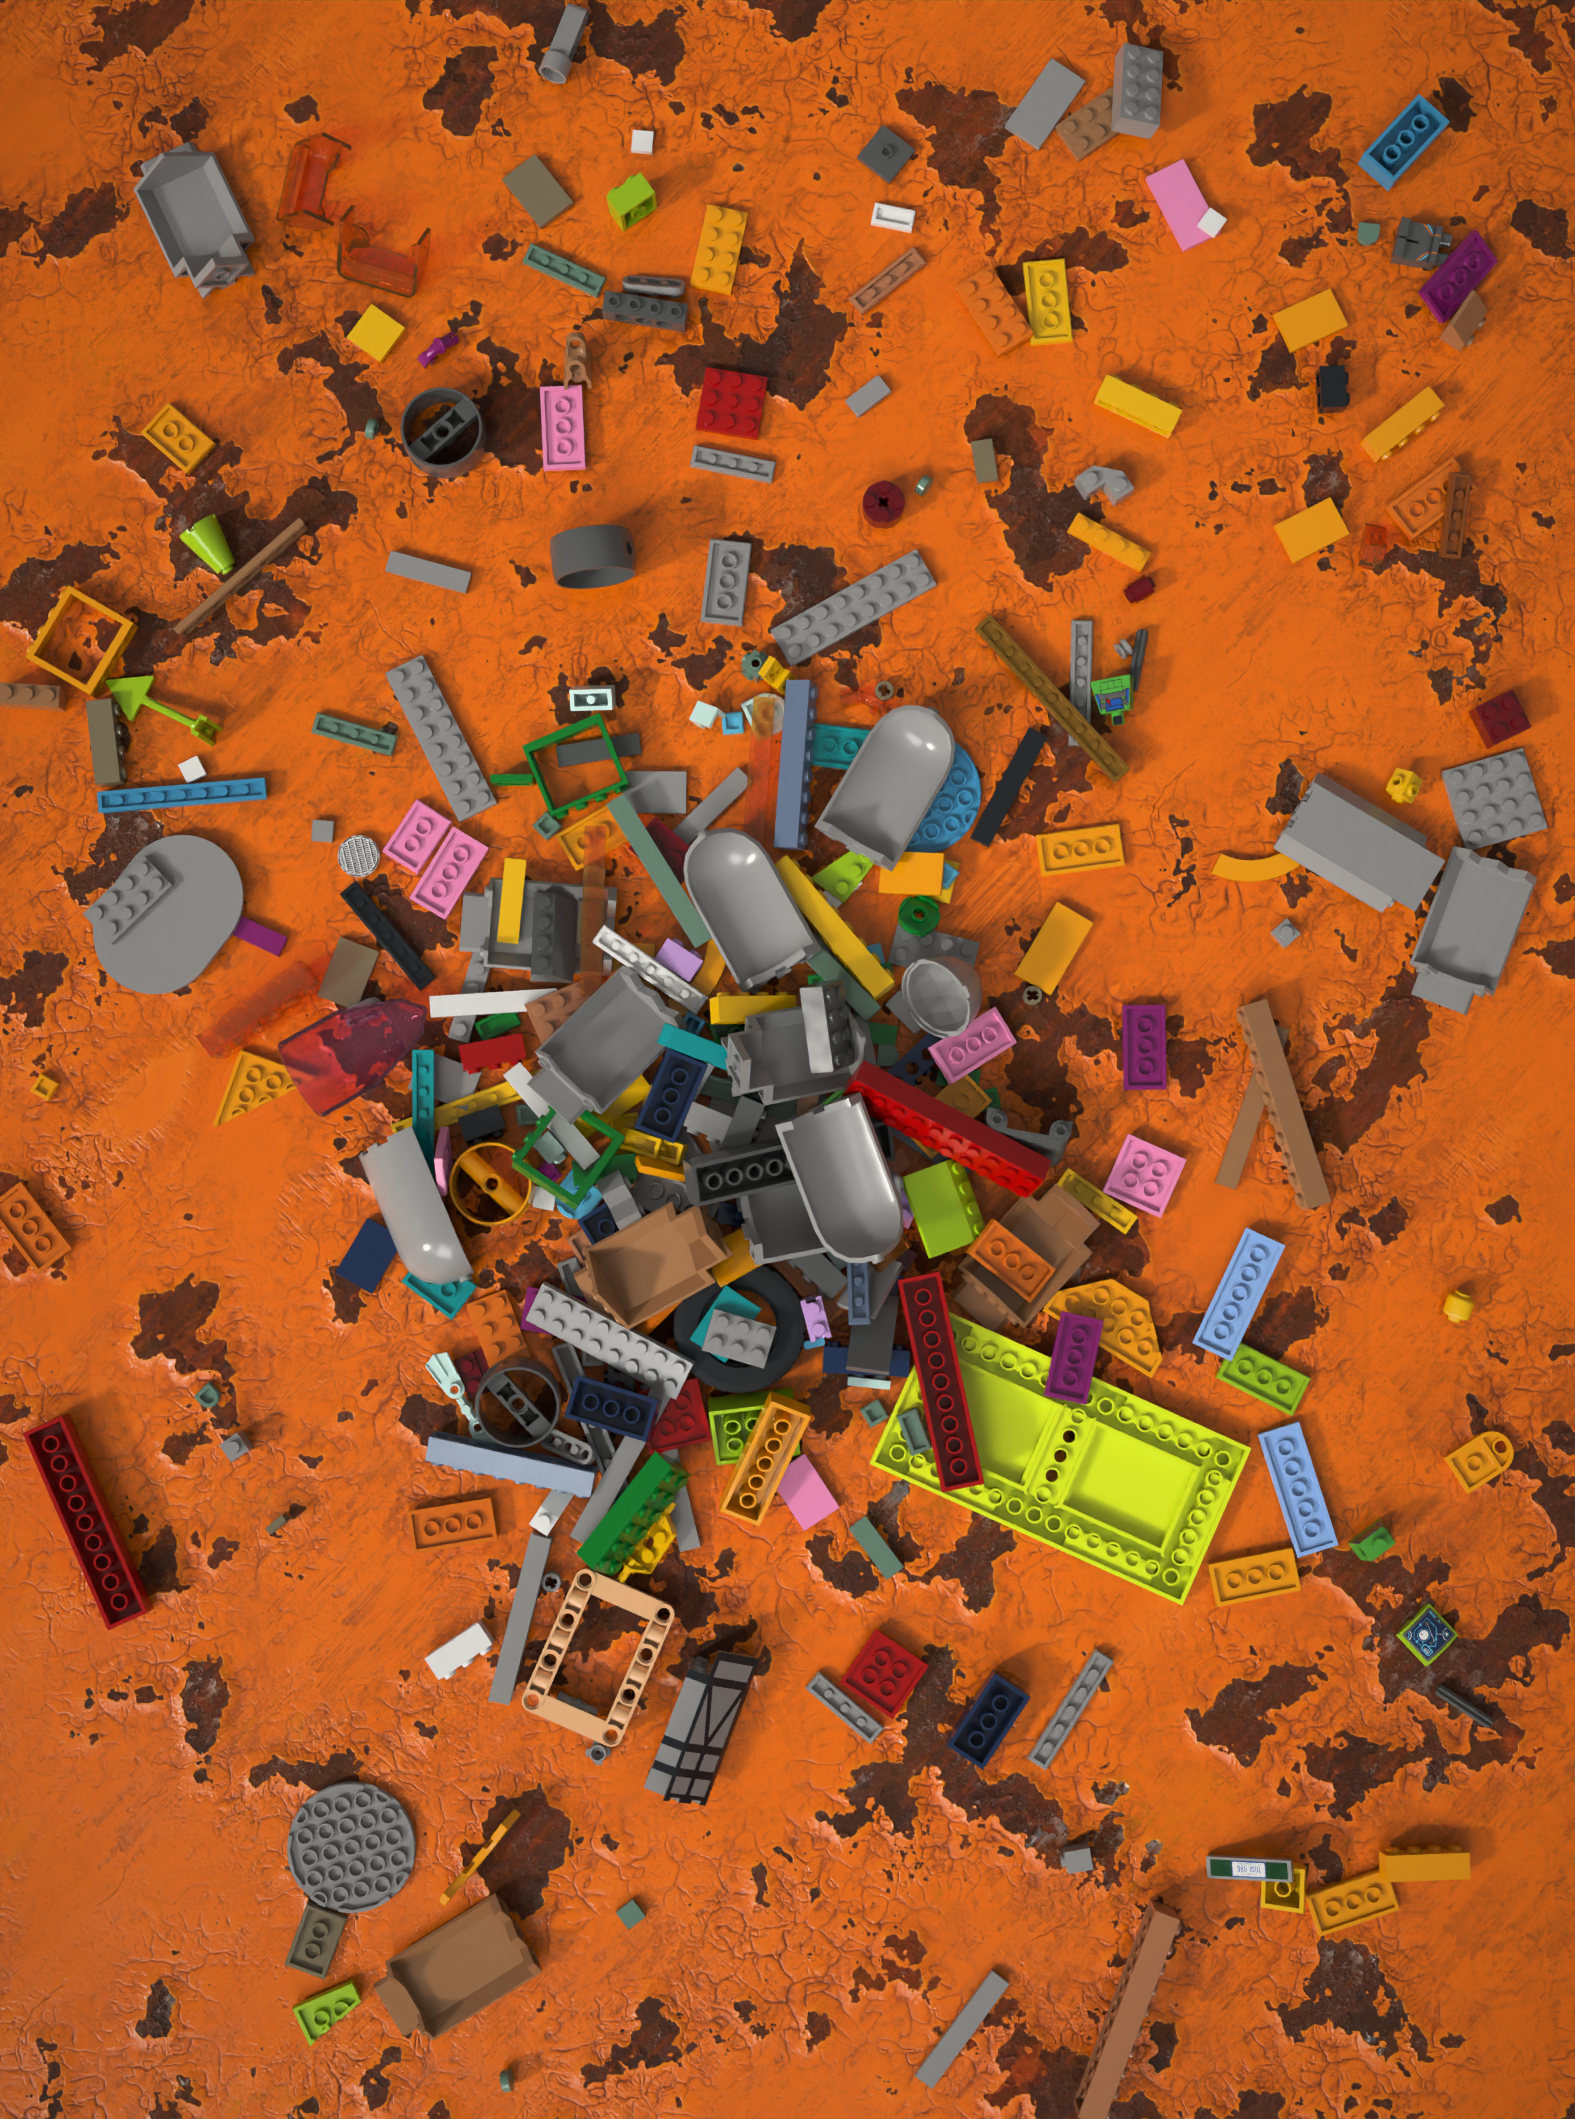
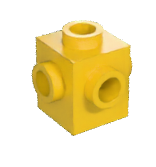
M1396 768L1388 782L1386 791L1395 802L1401 804L1403 802L1413 803L1419 793L1423 780L1414 772Z

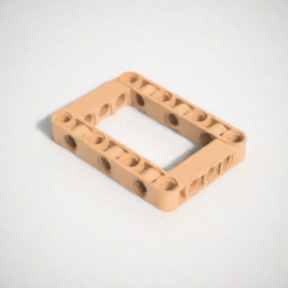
M591 1568L579 1570L575 1575L522 1696V1706L524 1709L606 1746L614 1747L618 1745L622 1740L674 1619L675 1611L673 1606L668 1602L625 1583L623 1584ZM587 1573L591 1576L592 1581L589 1585H584L580 1582L582 1574ZM591 1594L649 1620L607 1719L598 1718L590 1714L588 1710L575 1708L569 1702L557 1700L548 1693ZM661 1608H667L670 1611L669 1618L661 1619L658 1616V1611ZM569 1613L573 1615L574 1623L566 1625L562 1620L564 1614ZM649 1648L653 1652V1656L650 1659L642 1658L640 1653L642 1649ZM547 1654L555 1655L557 1661L554 1665L546 1663L545 1656ZM628 1688L635 1692V1697L630 1700L623 1696L624 1690ZM530 1694H535L539 1698V1703L531 1705L528 1703L527 1697ZM609 1729H614L618 1733V1737L610 1740L606 1737V1732Z

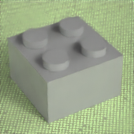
M692 1102L683 1126L687 1127V1132L696 1136L703 1133L707 1135L706 1140L719 1144L720 1141L723 1142L732 1117Z

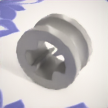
M1123 638L1120 639L1119 644L1115 643L1113 645L1115 651L1123 660L1127 659L1128 654H1133L1131 646Z
M553 1571L546 1573L542 1578V1587L547 1592H555L561 1585L560 1575ZM551 1576L552 1579H557V1582L554 1584L556 1585L555 1587H552L551 1584H546V1581L549 1580L547 1577Z

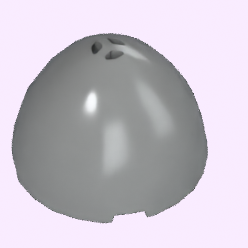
M949 955L925 957L913 962L906 969L902 977V997L908 1002L911 1009L909 1012L911 1017L926 1032L934 1036L948 1038L960 1035L973 1022L980 1010L983 995L980 976L972 965L960 958Z

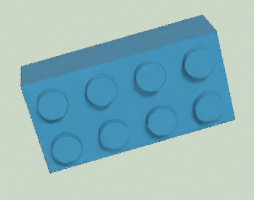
M1418 94L1363 153L1358 165L1389 191L1444 132L1450 121Z

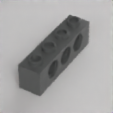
M605 290L602 314L606 320L685 333L689 309L688 304Z

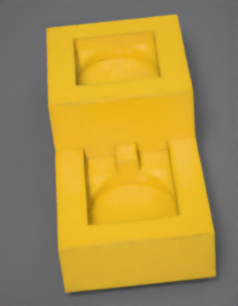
M770 655L758 672L769 685L783 696H785L786 680H797L789 670L783 668Z

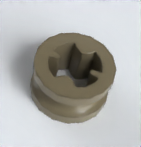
M887 681L879 682L875 688L876 698L880 701H888L892 698L894 693L892 684ZM882 686H886L890 694L886 693V696H881L882 693L878 691L879 688L882 689Z
M1029 986L1024 990L1022 997L1026 1004L1036 1005L1042 999V992L1036 986ZM1035 990L1037 992V1000L1032 999L1029 1001L1027 999L1029 996L1027 992Z

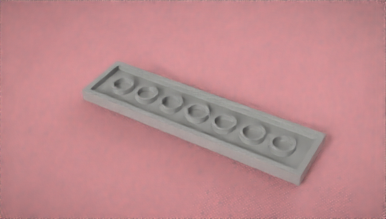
M917 549L775 627L770 632L789 666L792 668L934 589L937 584Z
M420 655L386 672L385 675L458 821L462 823L498 805L424 656Z
M547 1282L542 1283L526 1317V1320L675 1400L679 1396L695 1363L694 1360L634 1328L627 1330L622 1324L619 1325L615 1318Z

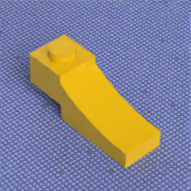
M626 1126L622 1127L621 1134L625 1136V1140L620 1147L621 1149L675 1165H683V1159H685L689 1144L677 1140L673 1144L652 1134Z

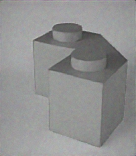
M1095 465L1078 475L1074 481L1075 487L1085 501L1103 490L1113 506L1130 497L1135 489L1123 471Z
M619 1170L596 1181L619 1230L646 1215L641 1203H636L630 1191L632 1185L628 1177H623Z

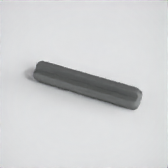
M1138 629L1136 633L1129 674L1134 676V691H1137L1139 687L1148 638V631Z
M1442 1684L1436 1688L1435 1694L1484 1727L1489 1728L1493 1723V1718Z

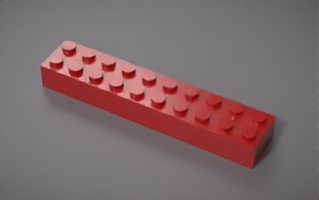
M863 1060L848 1079L841 1097L860 1092L869 1116L901 1131L908 1137L916 1139L924 1146L931 1147L943 1156L959 1162L960 1165L976 1171L979 1175L991 1179L998 1185L1006 1187L1018 1196L1027 1198L1045 1180L1051 1163L1050 1159Z
M940 1271L897 1279L940 1489L943 1493L984 1484Z
M70 1414L62 1415L24 1432V1438L107 1629H113L154 1609Z

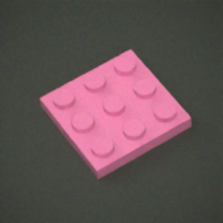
M1127 1134L1102 1192L1161 1218L1186 1159Z

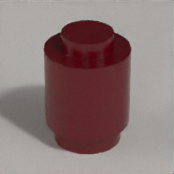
M1142 575L1126 585L1127 588L1123 592L1130 604L1139 603L1155 593L1153 588L1156 585L1150 576Z

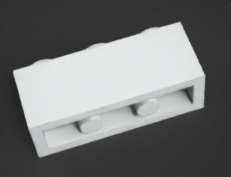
M480 1619L425 1657V1660L438 1680L443 1677L447 1680L457 1673L456 1668L461 1665L466 1667L474 1661V1656L479 1653L484 1655L492 1649L491 1645L495 1640Z

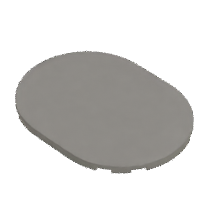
M173 835L156 840L143 848L128 864L119 878L144 855L174 887L114 945L93 925V941L100 963L107 973L124 987L140 993L157 995L172 993L187 987L204 973L240 923L243 914L245 889L238 867L223 849L197 836Z

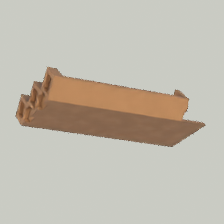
M496 1893L385 1962L388 1970L386 1971V1976L373 1985L404 2037L418 2029L422 2036L426 2035L433 2041L543 1972L537 1954L532 1947L529 1948L524 1939L525 1934L517 1921L513 1922L508 1913V1906Z

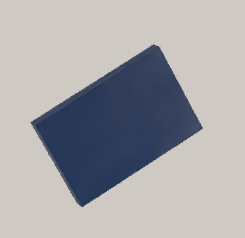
M368 1217L335 1273L373 1294L397 1254V1249L388 1228Z

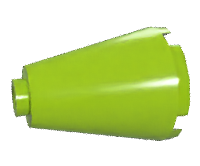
M211 514L198 521L190 531L187 529L179 536L217 574L222 572L223 575H226L234 569L232 566L235 563L215 514Z

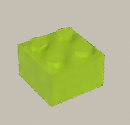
M641 172L628 177L623 185L614 187L606 196L609 212L623 232L657 209L655 191Z

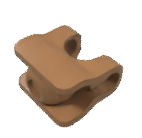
M572 332L566 336L564 390H569V380L575 383H581L586 380L588 389H592L591 351L586 346L584 334L580 332ZM572 341H579L580 345L572 346Z

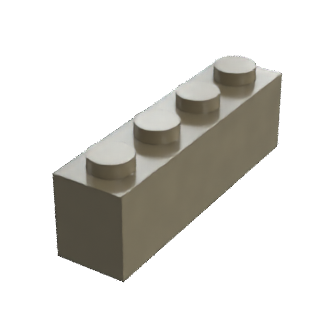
M111 698L86 701L95 785L101 788L126 785L125 778H128L126 766L123 765L125 748L121 745L120 737H123V729L118 722V716L121 715L120 706Z

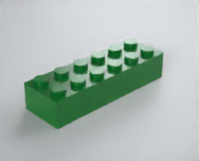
M655 1451L576 1554L592 1570L613 1576L621 1569L625 1559L635 1551L639 1541L646 1537L653 1523L660 1519L663 1510L673 1502L677 1492L687 1484L691 1473L676 1459Z

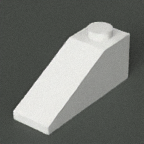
M552 1489L529 1525L547 1536L574 1494L568 1492L564 1494L557 1493L555 1489Z

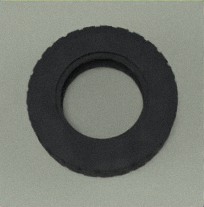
M765 1264L727 1284L733 1290H747L759 1295L770 1305L774 1313L776 1333L771 1343L764 1369L729 1359L725 1363L713 1354L702 1351L701 1346L689 1339L705 1316L710 1304L723 1289V1287L720 1288L717 1281L684 1299L676 1307L673 1331L678 1352L695 1361L690 1372L705 1384L718 1390L731 1393H748L766 1388L781 1379L791 1369L802 1350L805 1338V1318L800 1298L795 1288L782 1274Z

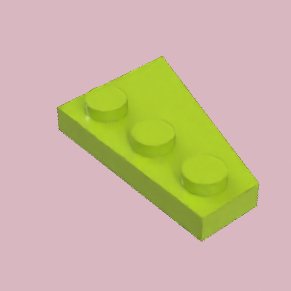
M849 851L811 877V879L845 904L874 864L862 854L858 856Z
M352 1979L294 2004L293 2012L309 2046L316 2042L319 2036L323 2033L325 2034L335 2022L342 2019L361 2002V1996Z

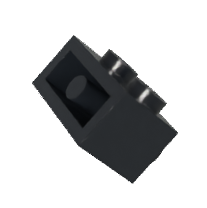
M1345 365L1319 366L1315 373L1318 414L1343 413L1350 403V395L1346 393L1349 375L1348 372H1345Z
M498 1104L457 1118L464 1140L468 1146H473L490 1138L493 1140L499 1139L504 1136V1133L508 1132Z

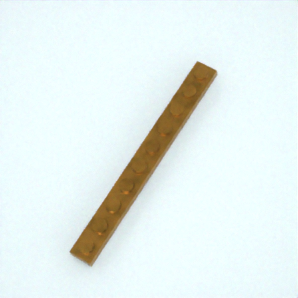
M991 615L974 628L980 637L1114 784L1131 770Z

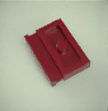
M482 1349L453 1360L469 1400L476 1397L478 1384L486 1371L490 1369ZM485 1386L482 1394L490 1392V1389Z

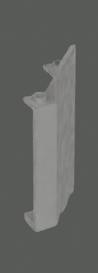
M1320 772L1316 774L1307 787L1303 798L1292 812L1287 825L1277 837L1273 846L1277 851L1381 913L1386 907L1390 908L1395 900L1416 911L1445 862L1444 859L1426 849L1425 842L1427 836Z
M1453 846L1409 963L1419 973L1411 994L1467 1015L1474 995L1484 997L1485 994L1494 996L1537 878L1528 871L1509 868L1500 860L1484 858L1471 849Z
M490 877L489 886L485 885V893L464 892L459 951L479 952L480 958H484L483 967L531 970L534 892L556 893L576 900L573 974L611 977L612 956L597 945L576 944L579 901L600 903L598 932L603 925L614 931L617 887L524 880L518 944L497 942L503 878Z
M622 965L535 1051L539 1057L538 1062L543 1068L527 1085L568 1124L572 1125L585 1110L602 1114L666 1050V1046L657 1043L664 1023L684 1030L688 1026L679 1012L664 1004L657 991L644 986L636 971Z

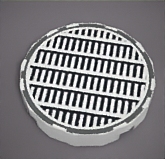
M362 835L352 836L340 845L338 862L348 875L356 878L366 877L372 874L379 865L380 850L377 844L370 838Z

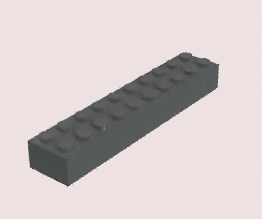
M870 1116L886 1162L895 1160L892 1127ZM779 1137L683 1159L688 1201L696 1207L796 1184Z

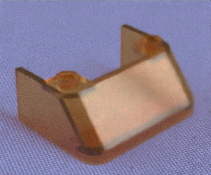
M324 132L294 144L277 209V221L313 231L333 227L334 222L328 220L325 211L320 209L329 172L339 168L341 164L340 155L350 151L351 145Z
M351 205L339 222L338 274L342 278L403 297H413L419 288L428 260L431 229L426 228L418 242L410 246L407 255L370 245L368 232L363 227L354 225L355 206Z

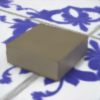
M286 1512L265 1528L269 1534L274 1533L288 1522L290 1517Z

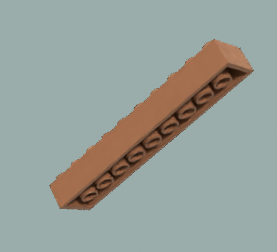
M1150 1899L1073 2101L1078 2118H1110L1112 2108H1110L1111 2103L1118 2097L1120 2079L1123 2080L1126 2076V2063L1128 2058L1131 2059L1133 2057L1135 2039L1139 2038L1142 2033L1143 2026L1141 2024L1143 2018H1147L1149 2014L1151 1997H1155L1157 1993L1159 1976L1162 1977L1165 1972L1166 1964L1164 1962L1167 1955L1170 1956L1174 1946L1172 1943L1173 1938L1180 1932L1181 1923L1175 1909Z

